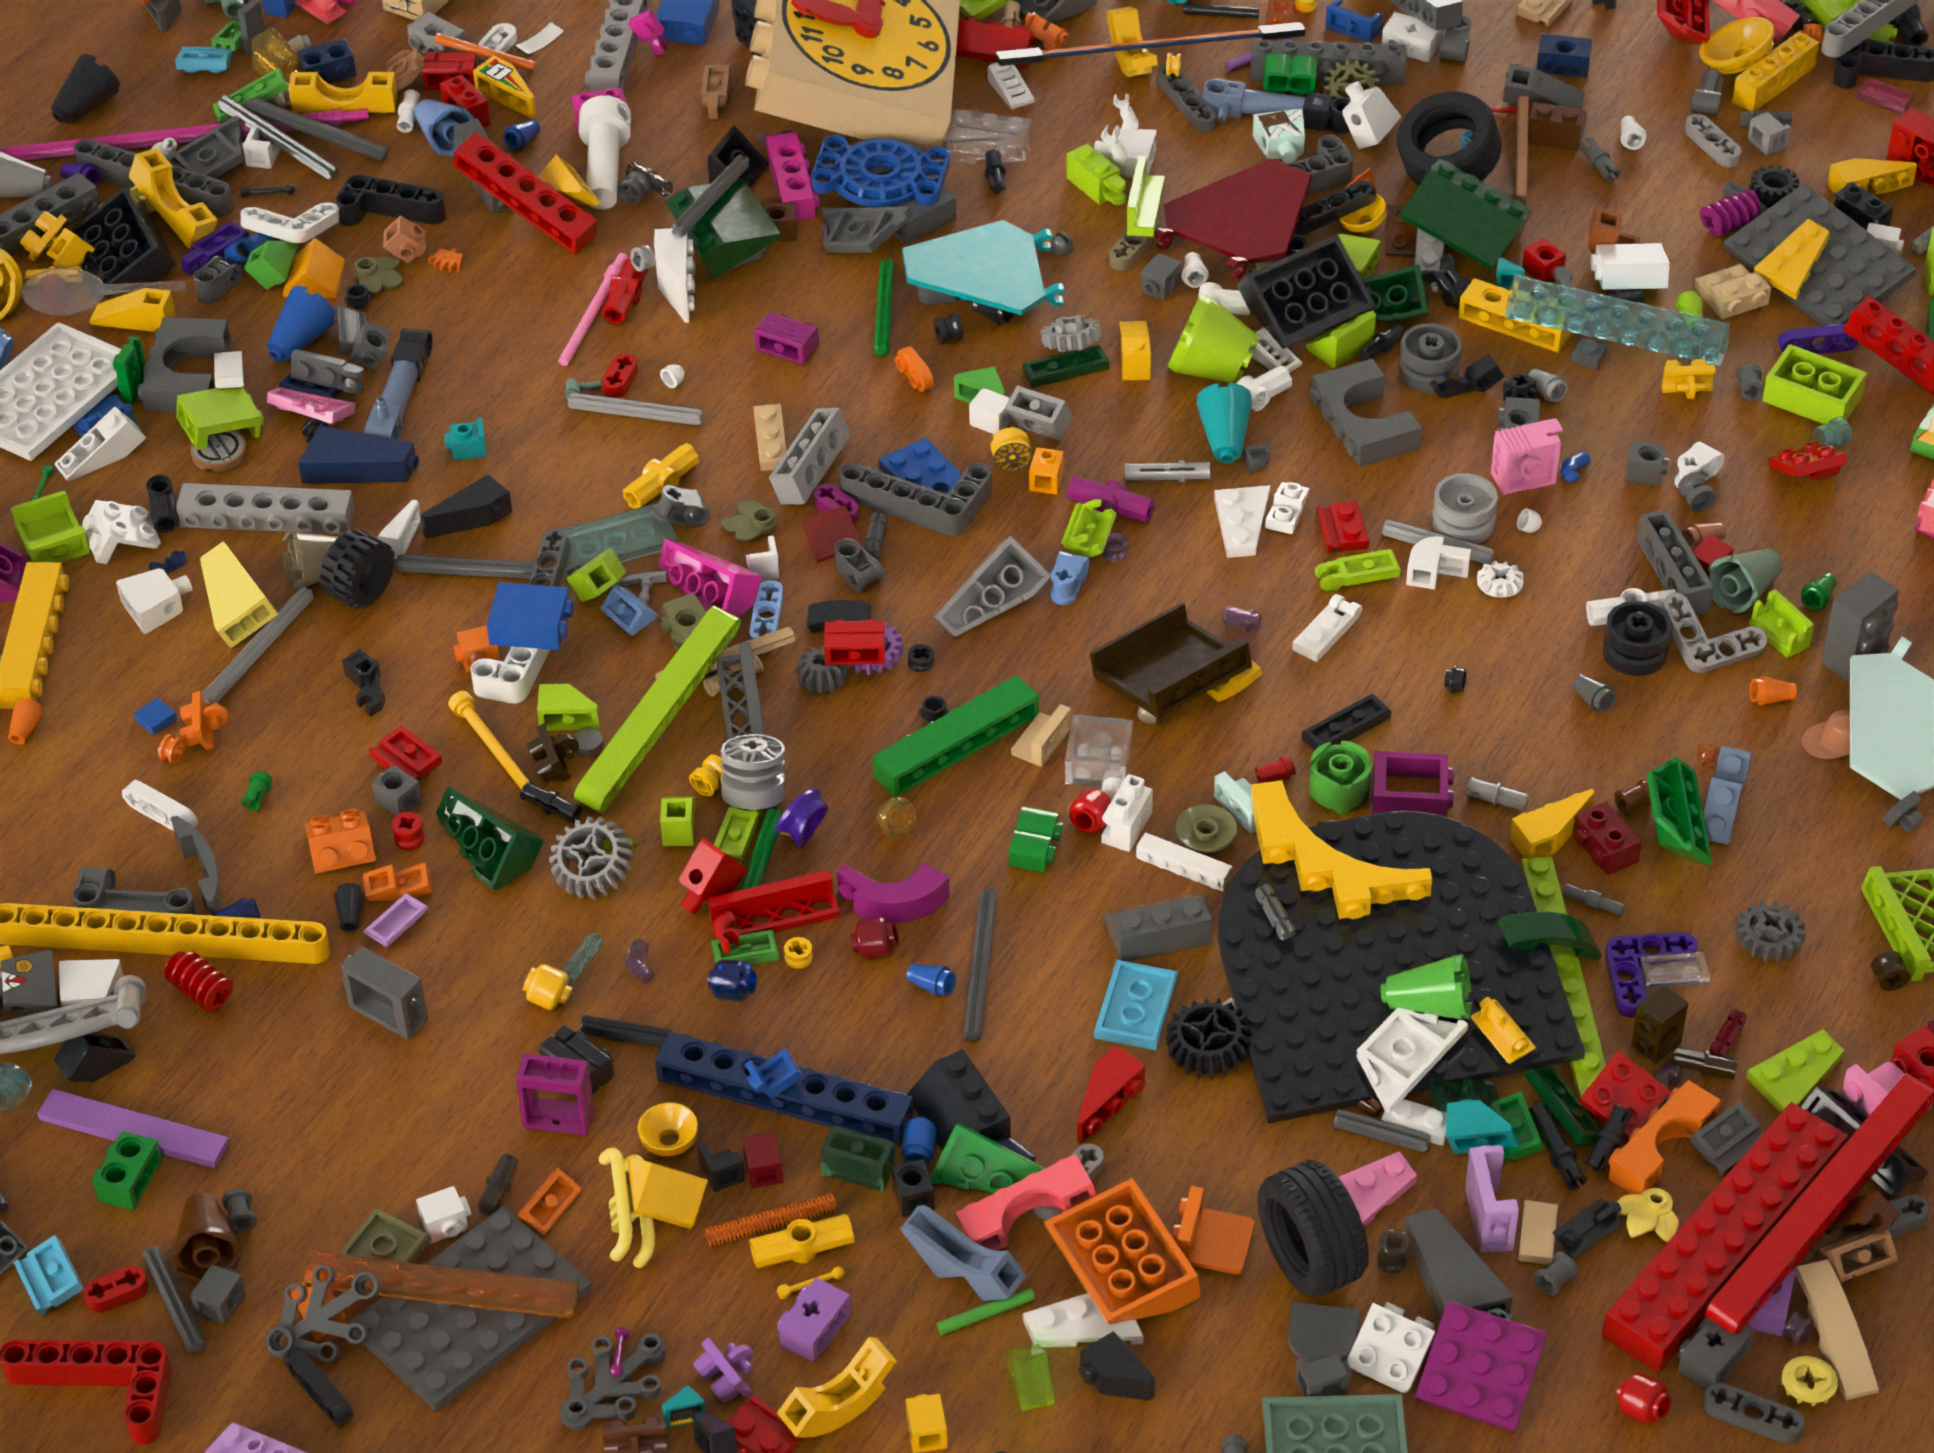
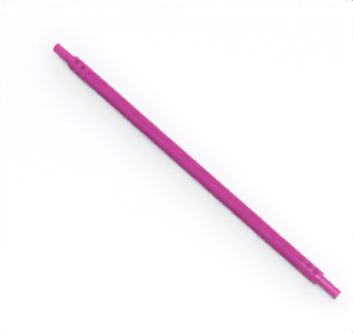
M368 109L346 112L332 110L300 114L329 126L343 125V122L369 119ZM263 118L283 132L297 130L271 119ZM240 122L242 136H248L251 129ZM222 123L83 139H92L124 150L153 147L155 144L163 142L166 138H173L177 144L193 142ZM83 139L0 148V151L23 161L75 155L74 145Z

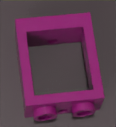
M1375 751L1372 814L1392 811H1414L1446 817L1447 808H1453L1454 790H1448V785L1453 786L1454 767H1448V755ZM1386 775L1439 778V794L1386 791Z
M524 1053L516 1076L523 1127L587 1135L594 1113L588 1061ZM537 1090L577 1094L578 1103L538 1098Z

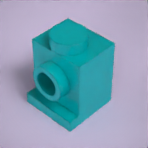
M482 417L477 418V422L449 425L450 432L444 433L446 450H452L453 460L487 457Z

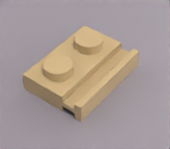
M1523 0L1517 6L1516 15L1536 23L1540 21L1545 22V26L1549 27L1572 0Z

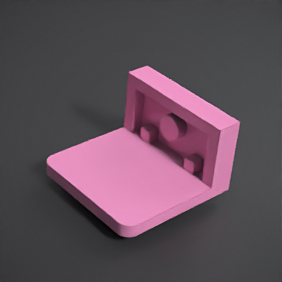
M1886 1062L1868 1074L1855 1064L1846 1071L1841 1094L1868 1118L1905 1073L1892 1062Z

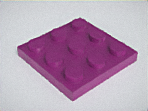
M1447 1301L1415 1395V1400L1516 1433L1547 1339V1332Z

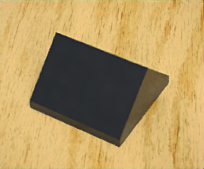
M735 125L731 126L707 157L709 184L741 154L744 157L747 156L750 161L748 162L749 167L738 179L743 178L750 188L769 162Z

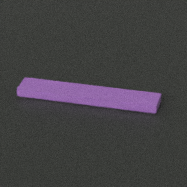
M55 1089L51 1090L37 1113L40 1121L112 1141L117 1140L121 1131L158 1140L161 1154L213 1169L217 1168L230 1145L229 1138L226 1136Z

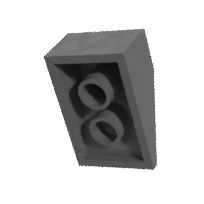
M1097 0L1013 1L1019 3L1021 7L1020 13L1025 17L1028 13H1036L1038 16L1049 21L1047 25L1049 26L1050 23L1054 24L1087 10Z

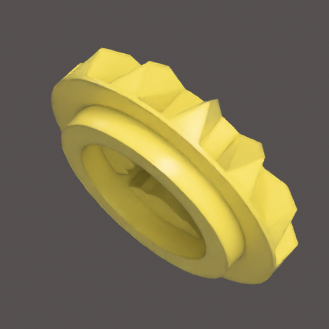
M1800 1356L1790 1360L1785 1365L1782 1371L1781 1385H1784L1786 1395L1795 1397L1798 1404L1804 1401L1814 1407L1819 1402L1827 1404L1830 1397L1835 1395L1838 1378L1834 1369L1824 1360L1813 1356ZM1806 1373H1808L1811 1381L1815 1383L1813 1389H1810L1807 1383L1804 1382Z

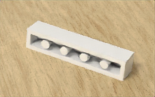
M1146 832L1137 844L1136 858L1174 872L1177 875L1192 879L1195 882L1210 886L1213 889L1223 892L1232 879L1231 865Z

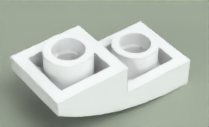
M1282 482L1274 496L1273 507L1266 517L1265 528L1293 534L1304 509L1309 488L1302 487L1293 482Z

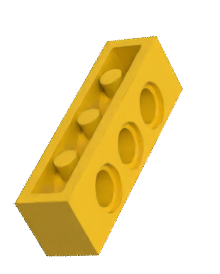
M1798 31L1736 77L1732 102L1748 111H1752V113L1757 111L1816 66L1819 42Z
M1474 278L1460 297L1458 318L1558 353L1572 334L1574 313Z

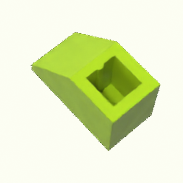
M610 547L566 579L580 601L585 602L599 596L613 586L627 571Z
M667 796L661 799L660 825L663 846H694L695 796Z

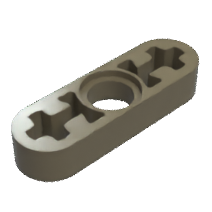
M1157 218V223H1156L1155 231H1156L1158 228H1160V221H1159L1158 218ZM1126 231L1109 250L1110 267L1117 271L1130 269L1157 238L1129 236ZM1130 241H1138V242H1140V244L1132 245V244H1129L1128 242H1130Z

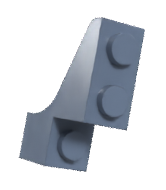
M1722 745L1720 748L1715 774L1711 778L1703 813L1708 840L1729 845L1742 792L1753 756L1752 751Z
M919 1205L900 1228L937 1278L964 1276L982 1301L1009 1299L1026 1277V1274L1009 1251H995L975 1243L928 1206Z

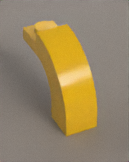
M1130 6L1106 11L1112 44L1143 41L1136 8ZM1146 48L1114 51L1121 70L1127 77L1152 73V66L1158 65L1157 55L1148 52Z
M869 1337L849 1365L837 1377L826 1384L814 1388L795 1387L777 1414L796 1437H816L830 1433L855 1419L877 1400L886 1389L881 1382L897 1361L878 1338Z

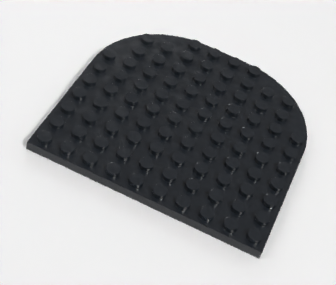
M1392 811L1308 827L1314 835L1333 849L1356 860L1380 867L1397 869L1430 868L1432 876L1431 896L1419 900H1397L1388 904L1374 903L1371 904L1370 915L1358 919H1339L1332 887L1321 891H1301L1295 861L1290 860L1281 864H1263L1261 850L1257 851L1244 863L1227 888L1219 912V951L1235 1010L1242 1009L1243 1014L1240 1017H1248L1249 1024L1246 1026L1251 1027L1253 1035L1247 1036L1252 1041V1046L1248 1047V1055L1268 1123L1356 1106L1361 1101L1378 1098L1357 1059V1050L1395 1011L1389 1008L1388 1003L1382 1002L1381 984L1386 983L1388 976L1455 955L1463 954L1464 959L1468 963L1471 992H1468V1000H1465V1002H1472L1471 1015L1481 1010L1479 1004L1484 998L1496 999L1534 1044L1536 1049L1508 1064L1471 1018L1462 1020L1468 1023L1467 1031L1407 1095L1527 1071L1530 1068H1541L1576 1061L1585 1057V1050L1549 944L1539 943L1533 950L1509 947L1499 926L1498 920L1501 917L1537 912L1524 876L1510 856L1497 843L1464 823L1425 812ZM1264 884L1271 885L1275 892L1274 896L1278 897L1289 916L1287 919H1290L1295 926V935L1287 940L1279 938L1275 931L1277 928L1272 926L1262 908L1263 905L1259 903L1255 896L1257 887ZM1438 1016V1020L1456 1024L1460 1020Z

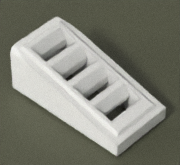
M997 62L988 66V82L1011 110L1034 103V97L1015 65L999 66Z
M1264 327L1255 332L1261 336L1255 349L1249 348V351L1253 353L1251 358L1270 370L1287 362L1289 365L1285 366L1289 373L1302 365L1303 362L1288 348L1282 349Z
M412 500L377 537L392 547L395 553L394 559H397L399 555H405L421 524V512L417 500Z

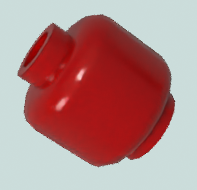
M1090 788L1082 791L1069 809V818L1072 824L1083 833H1098L1106 826L1102 817L1110 805L1111 799L1105 792L1099 789Z
M1642 1373L1633 1374L1627 1380L1622 1381L1617 1390V1398L1619 1399V1407L1622 1413L1645 1424H1652L1662 1420L1670 1410L1672 1400L1666 1384Z

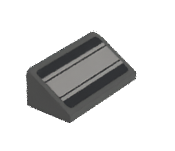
M338 305L337 320L341 355L352 354L354 338L366 321V313Z

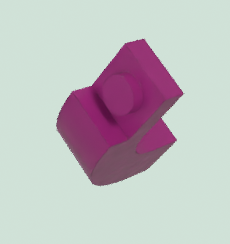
M926 863L909 878L896 883L873 881L846 864L837 871L838 892L847 900L854 901V914L864 919L883 916L889 922H894L895 924L911 922L936 911L950 898L949 877Z

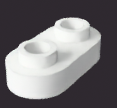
M508 23L495 25L478 45L506 53L517 40L516 28Z

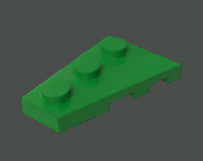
M958 1122L930 1176V1180L933 1184L941 1183L957 1186L956 1188L968 1190L971 1188L994 1194L997 1190L1007 1188L1023 1180L1028 1175L1038 1173L1046 1168Z

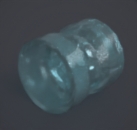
M1835 417L1829 420L1827 425H1820L1812 431L1813 442H1821V445L1834 446V449L1837 448V445L1841 446L1850 442L1853 436L1849 423L1842 417Z

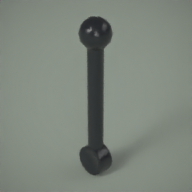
M291 184L286 185V187L263 189L243 187L240 193L244 198L251 196V194L282 192L291 195L295 192V187Z

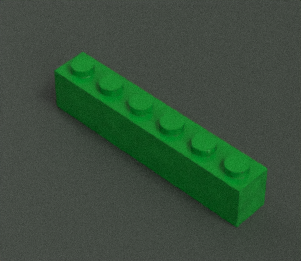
M1017 675L1007 681H1003L998 686L982 695L976 696L963 706L953 709L947 715L928 723L915 733L905 736L892 746L880 750L876 755L872 756L873 777L896 798L1033 720L1039 713V695Z

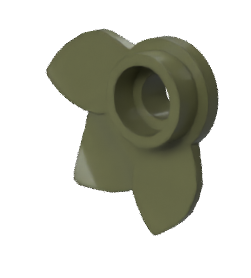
M384 256L376 260L371 257H363L356 261L353 268L354 276L359 280V284L365 285L371 294L379 293L381 288H396L403 283L401 275L394 270L399 265L400 260L394 257Z
M737 500L739 514L720 521L722 527L727 532L735 533V540L739 541L755 539L761 533L774 530L778 524L777 516L772 509L763 507L761 503L751 500Z

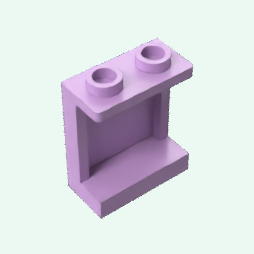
M1485 1145L1478 1148H1470L1465 1191L1480 1253L1511 1251L1514 1248L1519 1212L1516 1199L1496 1201L1494 1191H1498L1500 1187L1504 1150L1501 1145Z

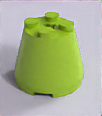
M1200 294L1167 367L1179 374L1237 384L1244 373L1240 369L1241 366L1247 368L1253 355L1249 348L1255 349L1261 335L1251 330L1212 297Z

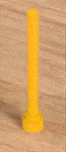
M467 691L455 693L448 702L450 709L456 716L466 718L522 790L526 782H529L528 778L475 712L474 699Z

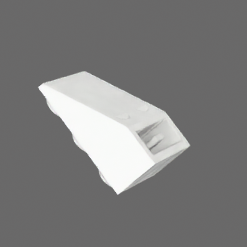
M655 229L654 251L658 289L684 322L689 323L690 311H695L694 295H690L695 293V278L693 277L695 276V260H693V256H689L694 255L693 239H688V233L683 237L677 234L674 235L672 233L673 229Z

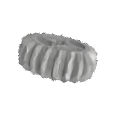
M588 816L585 824H581L579 820L575 819L576 827L571 829L565 826L566 834L564 836L556 835L559 845L551 846V851L554 855L549 857V862L553 866L551 873L557 879L558 885L563 888L565 887L567 893L571 895L576 892L577 896L582 899L588 893L590 898L595 900L598 891L602 895L607 896V888L610 886L618 890L616 881L618 879L626 881V875L623 871L632 870V865L628 860L633 858V853L629 849L631 842L625 837L626 834L623 829L617 828L616 824L611 820L606 823L604 818L601 817L594 823L593 819ZM604 840L612 843V855L604 851ZM570 860L575 861L580 870L578 875L570 872Z

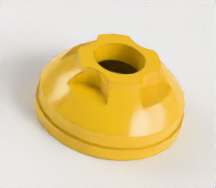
M1376 194V200L1372 204L1340 218L1342 226L1346 230L1355 233L1369 234L1373 232L1383 222L1387 214L1384 198ZM1369 219L1371 220V221H1369V222H1367V223L1360 224V223L1363 222L1364 220H1369Z
M661 1103L655 1105L641 1116L638 1123V1134L642 1145L655 1155L675 1156L688 1150L697 1138V1118L689 1108L682 1104ZM669 1134L679 1138L677 1143L673 1145H664L660 1142L663 1136Z

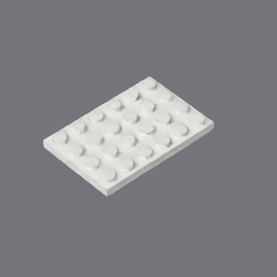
M57 322L0 370V447L32 461L118 387L117 374L113 369V360L116 354L120 353L121 349Z

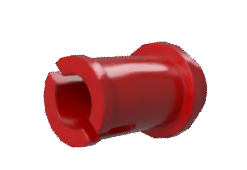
M1282 756L1279 758V761L1255 767V773H1259L1255 774L1258 783L1273 782L1283 778L1290 780L1291 776L1296 774L1292 759Z

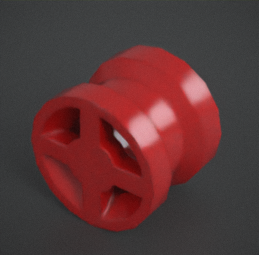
M403 812L393 818L391 823L394 833L393 838L395 845L399 849L411 851L423 844L425 836L422 830V820L418 814Z

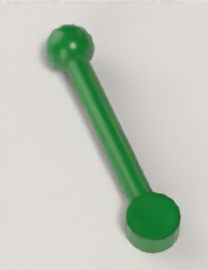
M44 465L42 467V478L35 495L29 501L40 498L48 476L54 472L51 465Z

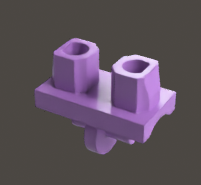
M709 1337L701 1343L706 1351L699 1356L693 1365L706 1381L720 1370L724 1373L721 1378L710 1386L724 1404L739 1393L745 1399L754 1393L737 1372L742 1370L747 1374L753 1368L750 1361L754 1353L748 1345L737 1347L734 1343L728 1344L726 1350L729 1354L726 1357Z

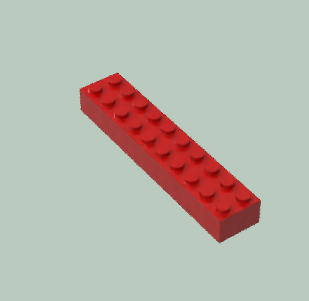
M1790 1102L1606 1312L1602 1338L1660 1373L1679 1351L1683 1342L1690 1338L1698 1329L1700 1323L1705 1318L1707 1308L1713 1298L1845 1145L1848 1135L1795 1103Z

